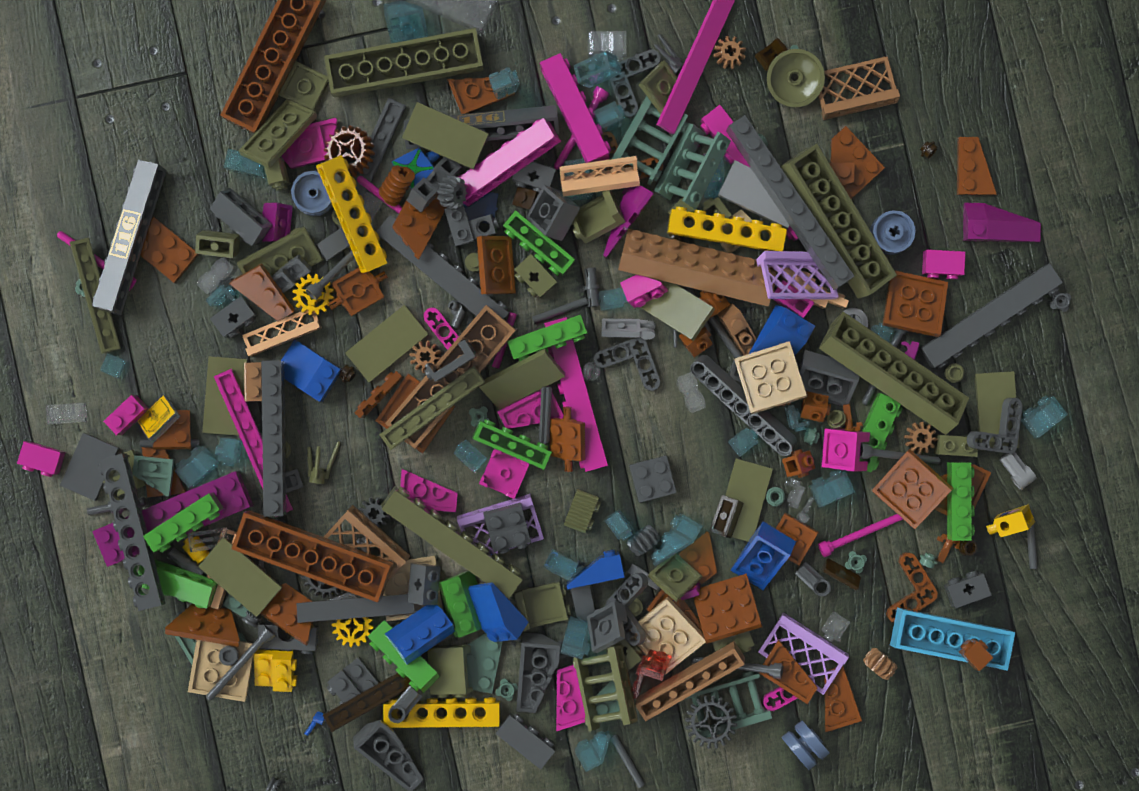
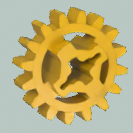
M307 274V280L301 277L302 283H295L298 289L292 291L294 294H297L293 298V301H298L296 307H303L302 313L308 310L310 316H312L313 312L320 315V310L327 312L325 307L328 306L329 300L335 299L330 295V293L334 292V289L328 288L331 283L329 282L324 287L326 293L322 292V295L317 300H312L303 288L309 283H318L321 279H319L318 274H315L314 278ZM301 297L308 300V306L302 302ZM324 301L320 306L316 307L318 302Z
M362 617L365 622H361L359 618H350L347 621L338 619L337 622L332 623V626L336 627L332 633H338L339 636L336 640L343 639L342 645L349 642V646L352 647L356 642V645L360 646L361 640L365 643L368 641L365 636H368L371 633L369 630L374 628L373 625H370L373 618ZM352 620L354 621V625H357L354 631L352 630V627L348 626L350 623H352ZM341 629L346 631L348 637L343 634ZM358 631H364L362 636L356 638Z

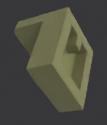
M711 197L703 203L705 206L702 208L703 211L714 207L713 213L724 214L727 219L732 216L719 197L716 199Z

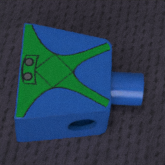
M417 148L393 160L392 164L394 166L408 167L415 173V178L410 185L412 189L423 178L427 179L434 169L432 163L438 160L440 156L433 151H429L424 155L420 148Z

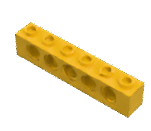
M340 155L316 165L361 273L369 272L387 264L386 252L380 247L378 233L373 230L371 225L372 219L363 206L364 200L360 194L358 195L355 188L357 184L355 179L350 176L347 160ZM336 173L341 175L340 183L335 180ZM343 191L349 194L348 201L344 200L342 196ZM351 209H354L357 213L355 219L350 215ZM359 227H362L364 230L363 237L358 234ZM366 245H369L372 249L370 255L365 251Z
M676 207V209H672L670 212L667 234L764 251H783L787 229L782 228L781 224L771 223V226L763 225V221L752 220V223L745 222L744 218L741 217L727 219L724 214L714 213V216L706 215V211L695 210L693 213L687 212V208ZM691 218L694 221L693 227H686L684 219ZM710 221L713 229L706 231L703 228V222ZM724 224L731 226V234L723 233L722 226ZM742 228L750 230L751 235L749 238L742 236ZM761 231L769 233L770 238L768 241L761 239Z
M493 697L484 698V701H477V698H465V701H457V698H446V701H438V698H427V701H418L409 712V715L400 723H393L388 717L390 707L399 698H391L383 704V722L390 728L500 727V701H496V698ZM478 707H482L485 709L486 714L478 716L475 710ZM425 708L428 711V715L421 717L418 714V709ZM445 708L447 715L444 717L439 716L437 709ZM457 708H464L467 714L463 717L458 716L456 713ZM399 709L392 710L391 714L394 718L402 717L399 715Z

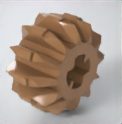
M729 36L725 37V42L720 39L718 41L720 46L714 47V50L717 52L713 56L714 58H719L717 61L718 65L724 62V69L727 68L728 64H730L731 69H734L735 64L740 66V59L744 60L746 57L742 54L746 51V48H740L743 42L739 41L736 43L737 37L735 36L732 41H730ZM728 49H730L731 52H734L732 56H730L729 53H726Z
M420 341V349L416 346L412 347L413 350L417 351L416 354L410 353L411 357H416L410 363L415 364L418 362L415 370L422 366V373H425L424 370H426L425 365L427 363H432L435 366V361H439L441 358L436 357V355L442 353L441 350L434 352L437 345L433 344L430 348V341H426L425 347ZM429 352L431 359L423 362L421 355Z
M920 422L919 426L913 423V430L911 428L906 429L910 435H904V438L910 441L906 442L905 445H912L910 450L914 452L917 449V454H921L922 450L925 453H929L928 446L930 448L935 447L931 441H937L936 437H932L936 430L929 431L931 428L930 424H927L924 428V422ZM918 434L924 435L923 442L917 441Z
M872 648L863 660L866 666L885 680H888L890 676L892 677L897 669L895 662L877 648Z

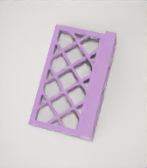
M764 251L756 259L757 266L762 268L768 299L838 298L837 289L833 290L826 278L817 271L819 268L808 252ZM768 267H772L778 272L775 277L769 273ZM785 267H789L795 274L791 277L784 271ZM807 268L812 274L808 277L801 269ZM779 275H782L789 282L784 285L777 278ZM796 275L805 281L803 286L794 280ZM813 275L822 281L820 286L811 280ZM773 283L782 290L780 293H773ZM790 283L799 290L797 293H793L787 288ZM809 284L816 291L810 293L805 289V286ZM824 284L828 286L831 293H826L822 286Z
M531 494L457 516L461 533L469 526L478 529L473 538V541L478 544L480 541L476 540L480 531L489 534L488 530L482 528L485 524L483 512L521 502L523 510L530 508L532 512L530 520H526L527 527L532 526L536 528L539 535L530 537L531 543L544 539ZM489 537L487 543L484 545L488 547L489 553L493 555L494 553H498V551L494 552L493 548L488 546L490 543Z
M783 612L758 653L767 658L769 654L764 651L768 644L778 641L776 631L779 626L787 630L788 638L779 639V641L789 640L791 651L788 652L793 655L795 660V653L806 651L808 661L798 664L800 666L809 664L811 674L808 676L812 677V681L815 683L814 677L825 675L827 682L824 687L821 688L816 685L818 687L817 691L824 695L843 664L849 658V654ZM798 638L803 640L805 648L794 650L792 640ZM817 649L820 651L821 659L810 661L808 650ZM834 660L838 665L835 670L826 671L824 661ZM822 662L824 672L813 674L811 664Z

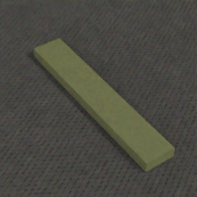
M84 238L69 242L101 354L121 349L111 313L92 306L93 296L99 285L100 274L90 239Z
M475 366L471 367L379 434L390 450L394 449L486 381Z

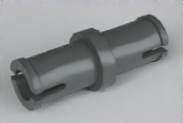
M596 268L584 269L586 286L584 287L587 290L588 307L600 306L598 294L600 286L597 284Z
M175 547L167 556V558L180 565L182 569L199 575L204 573L198 567L199 564Z

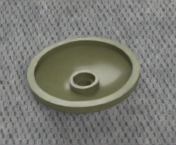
M789 49L780 53L774 58L768 68V89L771 95L785 106L801 107L811 103L819 96L824 86L825 73L821 62L814 54L803 49ZM792 74H797L798 79L793 81L791 79Z

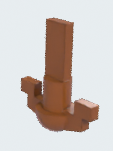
M850 404L843 405L846 423L845 428L841 427L839 429L853 432L861 430L860 426H863V422H857V426L853 427Z
M947 534L937 537L938 541L943 542L944 539L946 540L936 559L941 563H944L953 543L955 544L954 547L959 549L960 541L948 540Z

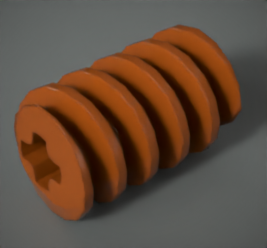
M393 166L378 191L384 202L390 206H397L414 180L415 173L408 167Z

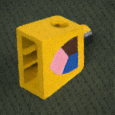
M1029 504L998 514L994 518V522L987 523L986 527L990 535L998 532L1000 537L1029 530L1035 523Z

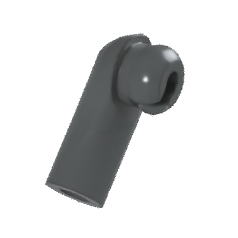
M451 300L448 307L454 318L450 326L459 329L465 316V311L459 301Z

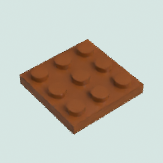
M895 271L897 275L889 281L882 325L939 337L942 330L948 282Z
M407 374L375 421L388 429L389 426L385 423L418 386L420 381ZM455 405L451 407L416 448L422 454L425 452L456 407Z
M909 449L871 491L911 527L916 529L953 490V487Z
M747 574L700 587L699 595L693 597L706 644L762 627Z

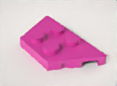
M337 118L310 124L283 153L281 157L291 169L327 161L323 156L328 152H324L323 149L328 147L325 141H331L329 135H335L338 123Z

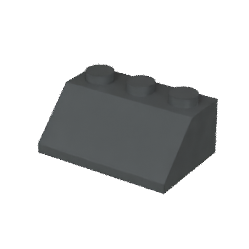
M807 350L804 351L798 369L805 391L829 396V403L840 406L849 404L858 384L859 375L832 357Z

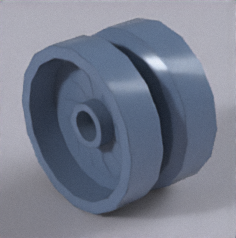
M304 172L293 182L291 188L292 199L297 208L304 214L320 216L328 212L333 206L319 172ZM315 190L316 195L310 196L311 191Z
M892 210L885 212L876 218L870 226V232L886 255H894L904 251L912 244L915 238L914 222L902 211ZM889 230H892L894 232L893 237L891 236V232H889Z
M801 720L795 725L796 732L801 736L799 739L790 731L781 738L810 771L817 765L816 760L810 754L811 752H814L819 759H824L830 753L813 729H809Z

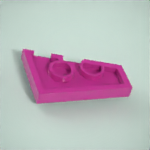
M541 389L497 411L505 428L510 429L540 423ZM552 393L551 418L562 419L564 415Z
M402 469L400 486L410 492L411 498L415 500L417 497L422 500L426 505L425 508L428 510L433 508L436 511L456 512L457 492Z
M573 664L557 669L556 731H560L585 722L583 701L577 672Z

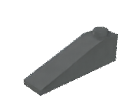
M522 632L517 712L536 713L548 683H550L552 675L559 664L560 644L543 634Z
M378 720L366 724L353 737L354 749L406 790L413 791L424 780L395 731L383 721Z

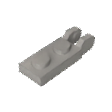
M602 319V337H641L644 340H650L655 337V323L653 321Z

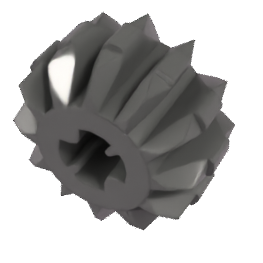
M453 175L442 178V183H438L439 190H437L439 193L437 199L440 200V205L449 209L462 207L463 202L466 201L465 196L468 194L465 181Z
M370 497V505L363 501L362 504L366 509L360 507L359 511L364 512V515L369 520L375 523L378 528H381L380 522L383 525H387L383 518L390 519L391 516L381 510L382 504H379L380 497L376 498L375 503L374 499ZM373 508H376L375 511L379 510L377 518L370 515Z
M647 525L628 539L627 544L632 553L640 556L653 548L659 542L660 536L655 528Z

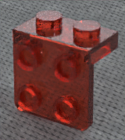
M652 649L649 650L647 656L643 655L641 664H639L636 672L637 679L632 687V692H635L634 699L638 698L646 676L663 680L672 656Z

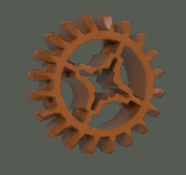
M350 125L348 129L342 126L341 132L337 129L335 130V136L329 135L331 141H325L328 147L323 150L328 153L323 157L326 160H330L342 155L348 163L354 160L355 162L349 165L348 171L350 175L357 177V171L363 174L364 167L369 169L367 163L373 162L370 156L375 155V152L371 150L375 146L373 143H370L372 138L367 136L368 134L364 130L361 131L359 127L354 129ZM354 138L347 143H343L347 139ZM345 147H346L347 149H350V150H351V153H352L354 156H352L351 154H348V153H347L348 151L345 149Z

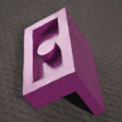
M264 203L262 216L272 226L263 242H276L290 234L293 206L281 203Z

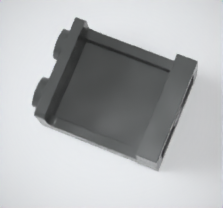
M468 339L458 343L464 354L437 371L432 363L425 365L426 370L424 372L430 381H440L478 357Z

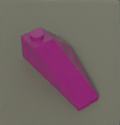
M641 185L625 188L622 192L624 196L620 209L625 223L611 230L603 254L605 259L653 197L654 193Z
M964 203L963 241L1040 242V222L985 203Z

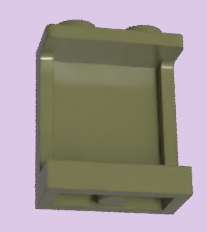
M612 190L601 191L603 195L581 206L573 220L572 225L575 227L573 232L576 238H581L585 244L625 223Z
M560 581L515 591L514 593L518 611L529 622L523 631L562 620L567 621L568 615H571L569 604H565L563 598L567 596L565 586L560 585Z
M435 645L427 651L428 664L440 676L430 686V695L437 694L438 698L449 697V694H455V697H466L467 693L473 691V687H468L466 654L471 653L470 645Z

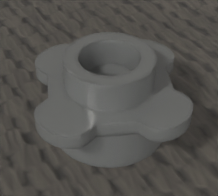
M1059 291L1054 292L1050 308L1061 309L1062 312H1066L1069 309L1068 305L1071 295L1060 293Z

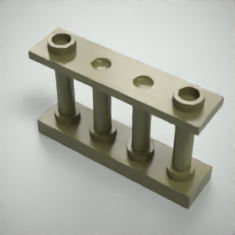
M622 645L607 648V654L587 658L585 652L573 654V666L577 672L585 711V724L588 727V731L599 729V723L618 719L622 720L623 725L638 722ZM610 662L611 673L589 676L587 665ZM607 681L615 683V692L593 695L591 684ZM613 700L619 702L620 710L618 712L597 715L596 703Z

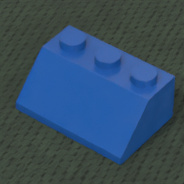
M425 605L386 632L385 635L406 665H408L451 635L455 630L452 622L438 605Z

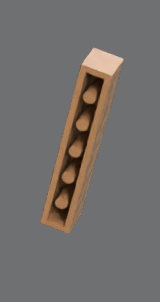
M733 641L636 697L635 706L644 720L647 721L745 665V656L736 642Z

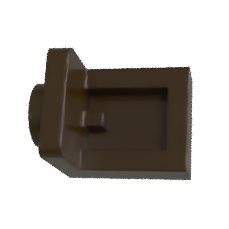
M776 38L754 57L764 70L767 71L774 58L788 49L779 38Z
M518 187L512 205L530 210L539 192Z

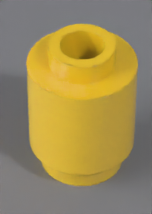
M191 535L183 541L185 545L182 548L193 561L199 564L208 556L209 549L198 535L195 537Z

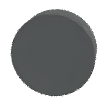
M225 646L219 652V660L224 665L231 666L239 659V651L234 646Z

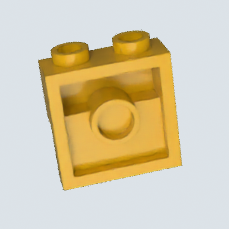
M257 650L254 653L255 686L273 687V691L292 692L293 687L297 686V675H294V671L297 668V659H294L293 651Z

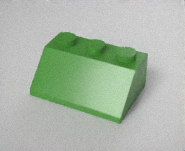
M465 571L439 581V592L447 616L454 626L455 632H453V635L458 638L482 629L468 591L469 586L478 585L475 575L470 571Z

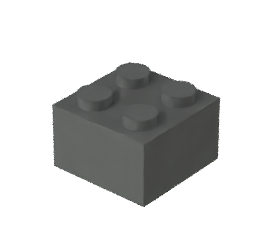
M543 185L526 219L545 236L562 241L580 207L567 196L563 197L562 191Z
M667 455L629 465L639 503L676 493Z

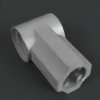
M1015 452L1006 453L999 459L1010 473L1013 483L1020 490H1023L1037 479L1034 472L1027 465L1025 466Z

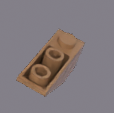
M732 303L717 313L742 355L745 356L749 354L757 339L741 311Z

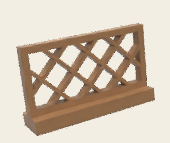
M887 56L824 71L825 77L829 78L831 82L827 88L823 86L822 90H824V93L822 94L821 91L818 96L823 120L898 103L900 98ZM884 63L886 70L883 75L873 70L876 64ZM863 68L869 72L863 79L855 74L857 69ZM844 72L850 75L846 83L836 78L839 73ZM870 73L880 78L876 86L867 81ZM852 77L862 82L857 90L848 85ZM882 79L890 83V90L884 91L878 87ZM833 82L843 86L839 94L829 89ZM864 84L873 89L871 94L865 95L860 92ZM845 88L855 93L851 99L841 96ZM826 93L836 97L833 103L825 104L824 96Z
M354 505L347 510L324 536V538H328L330 535H339V541L343 544V534H352L353 544L344 545L355 549L357 547H367V553L371 554L370 547L379 548L381 556L377 557L392 560L397 564L392 569L388 581L410 557L406 551ZM345 519L351 524L352 531H342V522ZM356 534H363L366 537V543L357 544Z

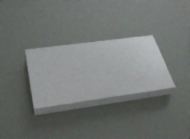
M735 160L718 196L773 223L781 224L783 228L788 229V222L753 170Z

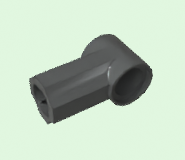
M806 561L794 573L818 596L829 594L831 589L829 582ZM819 582L826 584L827 587L824 592L816 590V585Z
M409 686L394 705L390 707L388 712L390 721L393 723L402 722L423 696ZM400 709L403 713L402 717L394 718L391 714L392 710Z

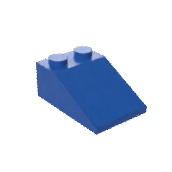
M775 305L749 354L790 341L795 356L806 344L815 325L789 309Z
M294 339L281 361H284L285 379L319 402L324 401L342 370L296 339Z
M762 522L730 571L739 576L747 574L750 583L764 590L790 557L796 541L767 523Z
M614 549L604 551V555L596 558L575 577L567 581V589L624 578L619 552H615Z
M493 582L469 586L468 591L481 628L487 634L488 639L493 642L517 640L529 623L527 619Z

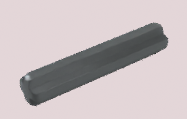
M547 386L541 388L540 443H549L552 388Z

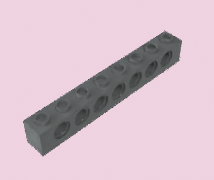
M126 453L99 459V471L105 479L103 484L104 491L109 495L110 502H108L109 510L114 514L115 518L113 526L120 537L118 545L125 557L123 564L130 576L128 577V584L131 589L133 588L135 595L133 596L134 606L138 607V611L166 604L152 549L143 537L147 534V529L128 456ZM116 470L120 473L118 481H115L112 477L113 472ZM120 489L125 492L123 500H120L117 496ZM125 508L130 512V516L127 519L122 515V511ZM129 527H132L135 531L132 538L127 534ZM134 546H137L140 550L137 557L132 554ZM138 565L144 567L145 572L143 575L137 573ZM143 584H147L149 586L150 590L148 594H144L142 592Z

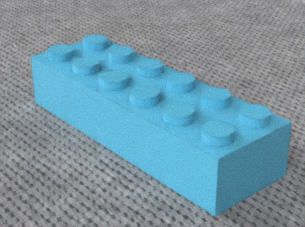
M897 607L890 646L967 662L959 653L962 649L961 645L969 639L982 640L988 646L987 651L993 657L986 666L1008 670L1015 632Z

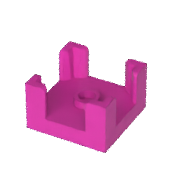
M825 429L822 467L847 471H867L868 462L859 461L861 442H869L870 432Z
M494 448L479 484L515 499L530 464Z

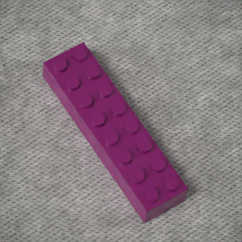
M234 471L142 510L147 533L208 493L214 492L224 509L219 512L220 515L212 521L209 519L204 521L203 527L253 507L254 505L240 471ZM113 523L92 531L106 566L109 567L122 562L125 557L123 551L119 548L118 540L120 537L119 533L115 531ZM129 527L127 534L131 538L134 536L135 531L132 527ZM134 546L132 554L136 556L140 553V550L137 546Z

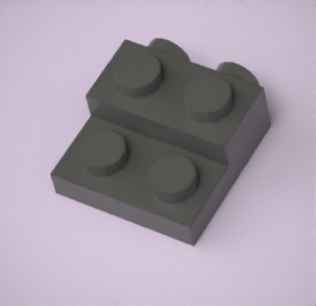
M521 502L483 512L494 552L498 551V553L503 554L508 552L509 548L517 547L522 549L527 547L528 543H531Z
M612 601L607 606L597 609L594 613L587 616L592 652L598 653L625 639L623 625L628 620L624 604Z
M357 657L327 682L329 684L327 689L333 696L337 695L341 700L339 704H342L378 684L379 681L361 658Z

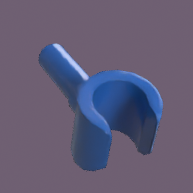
M316 712L310 726L305 731V735L308 736L316 723L323 724L324 718L322 715L324 713Z

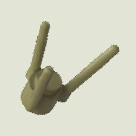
M339 441L334 448L325 472L324 468L319 467L321 447L317 446L315 467L312 465L311 447L307 448L310 483L324 484L325 479H329L330 470L341 444Z

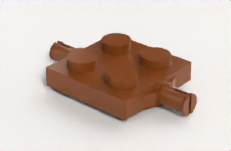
M358 267L331 283L337 298L328 302V306L333 310L337 306L342 305L351 317L384 298L379 289V282L388 278L387 274L385 275V271L376 276L370 272L361 273Z
M569 406L563 407L564 418L550 419V451L552 452L550 456L561 458L565 461V472L573 471L572 460L580 462L586 460L585 422L572 419V407Z

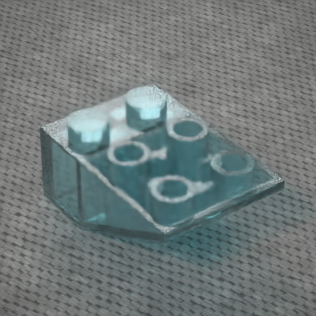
M682 513L679 516L675 514L670 522L672 526L670 531H665L660 540L662 542L660 548H655L651 555V559H653L652 564L657 566L691 545L703 526Z

